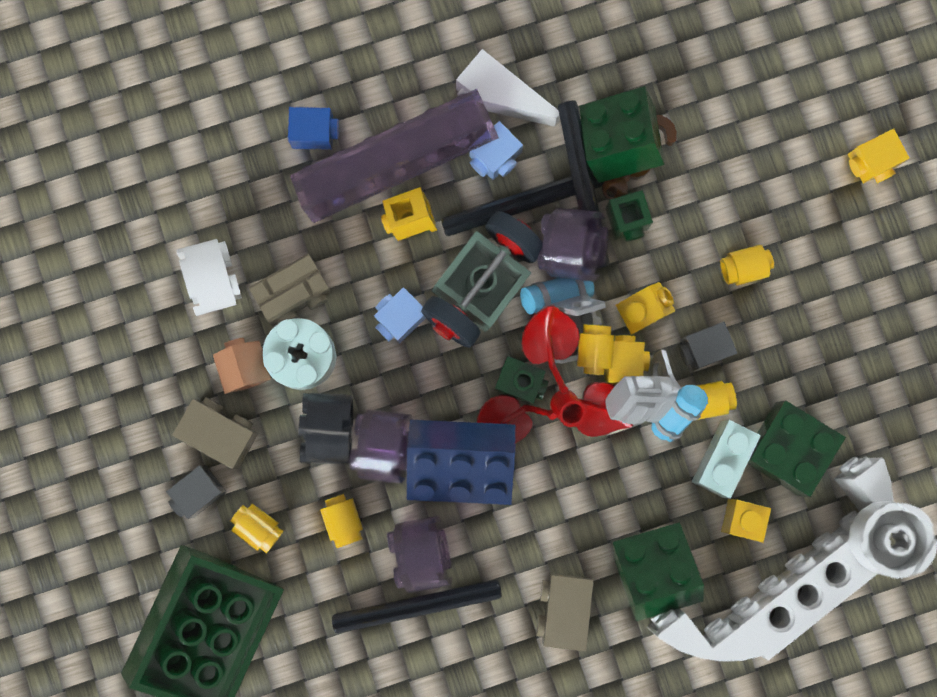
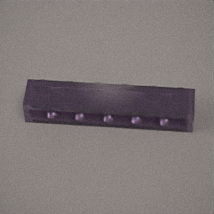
M475 89L468 93L460 94L455 99L438 107L430 108L425 113L406 122L398 123L393 128L376 136L368 137L348 149L338 151L320 162L305 166L300 171L290 175L301 208L310 220L316 223L488 144L499 137L478 90Z

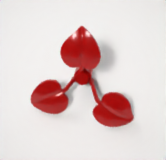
M554 305L547 306L538 311L526 325L522 336V350L526 358L533 364H541L548 361L549 368L559 386L560 391L556 392L551 399V409L547 410L528 404L520 407L515 397L511 395H498L483 404L476 423L515 424V443L525 438L532 428V419L525 412L544 415L550 420L558 418L563 425L567 427L576 426L582 434L591 437L603 436L620 429L633 427V424L612 420L609 417L605 399L615 387L614 385L600 381L591 383L585 388L582 399H579L565 385L555 365V360L567 359L574 353L579 344V331L575 322Z

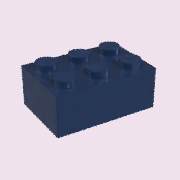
M410 420L407 443V500L511 505L515 464V424Z

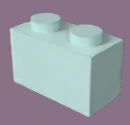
M731 420L721 421L692 483L722 498L731 499L761 435Z

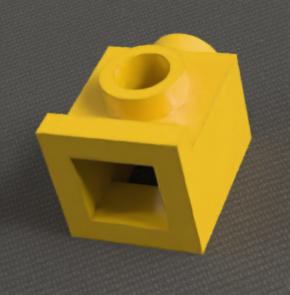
M421 187L382 201L386 213L381 215L383 226L387 234L393 233L398 241L430 230L431 233L437 231L430 202Z

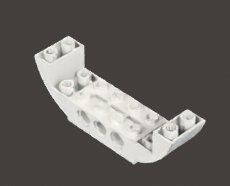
M866 456L858 459L853 457L839 468L842 473L835 477L834 480L859 511L874 502H894L891 479L883 458H868ZM856 511L850 512L839 521L841 527L831 535L829 532H826L814 540L812 543L814 548L803 556L800 553L791 558L785 564L787 569L778 577L772 575L761 582L758 586L760 591L750 599L746 596L737 601L731 607L733 612L725 619L717 618L704 628L705 635L700 633L687 614L680 609L670 610L651 617L652 623L647 626L648 629L659 639L677 650L698 658L715 661H743L762 656L769 661L877 575V573L863 567L848 546L850 528L858 513ZM802 587L801 594L797 596L799 588ZM775 608L774 616L769 619L770 612Z

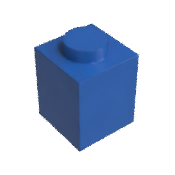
M289 107L288 142L292 149L333 150V139L339 138V120L333 119L330 108Z

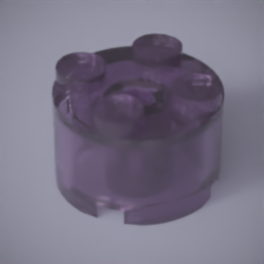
M557 208L552 214H545L541 222V231L544 239L543 249L540 250L538 255L539 269L546 270L551 277L595 281L600 274H594L597 266H604L608 250V228L601 227L600 219H605L603 213L599 211Z
M370 409L365 414L357 415L355 434L359 435L357 449H353L351 452L350 469L357 470L360 479L398 484L404 482L405 478L401 477L400 473L401 470H407L409 433L407 431V423L413 420L412 415Z
M438 515L396 523L394 531L387 533L389 550L391 553L396 554L398 567H394L393 573L398 589L405 588L408 593L452 584V577L445 578V569H450L452 566L445 530H437L435 524L442 522Z

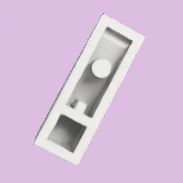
M483 49L456 79V89L459 91L457 95L470 107L476 105L484 111L554 127L559 122V112L554 106Z

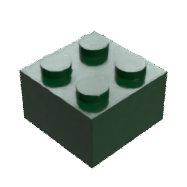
M645 86L579 105L586 161L598 183L665 165L656 109Z
M786 400L779 401L774 404L757 432L761 436L747 464L798 496L811 497L846 437Z
M680 522L612 542L614 560L636 621L704 601V583Z

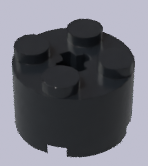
M303 393L302 413L307 415H300L299 436H303V440L306 442H301L300 463L350 464L353 427L352 395Z

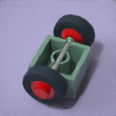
M500 211L493 214L485 226L488 234L500 246L497 247L476 231L431 290L438 297H430L421 310L422 314L434 326L433 329L440 336L449 341L452 339L468 348L479 338L481 334L479 328L484 332L491 328L531 274L529 270L510 257V255L512 254L527 263H534L544 250L543 242L526 223Z

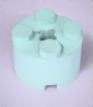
M294 318L281 321L270 331L264 342V367L273 379L292 389L306 390L322 384L330 377L336 365L337 356L331 337L318 324L307 319ZM304 346L303 351L308 354L307 358L299 359L296 363L293 352L300 350Z

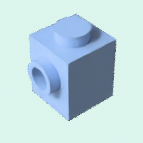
M499 121L470 148V158L472 159L470 164L482 177L486 174L492 180L499 174L505 177L517 165L515 159L522 153L523 144Z
M404 287L394 297L388 294L375 307L378 312L374 317L379 322L375 328L388 342L395 338L400 344L426 319L421 312L423 306Z

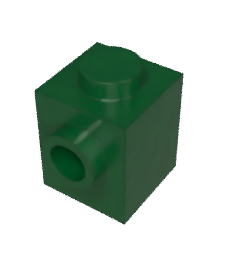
M643 190L611 199L605 207L615 240L623 237L626 242L640 239L645 236L644 231H647L653 224Z
M507 356L494 390L505 395H511L520 401L532 405L536 398L543 399L549 381L543 379L546 373L545 370Z

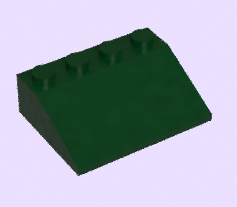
M181 544L121 675L130 689L156 697H235L284 589L214 556Z

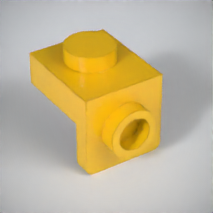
M660 282L647 286L615 305L631 335L675 312L673 296L666 287H662Z

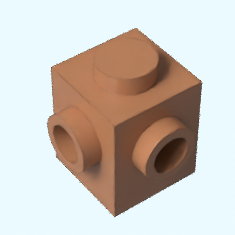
M244 338L234 339L224 343L225 349L213 354L224 394L251 389L271 380L270 374L264 367L263 350L260 340L246 343Z

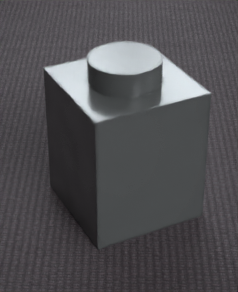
M725 321L680 339L682 346L679 347V352L686 366L691 365L693 371L737 354Z
M199 465L166 491L171 497L168 503L179 517L185 515L187 519L195 518L227 493L207 465Z

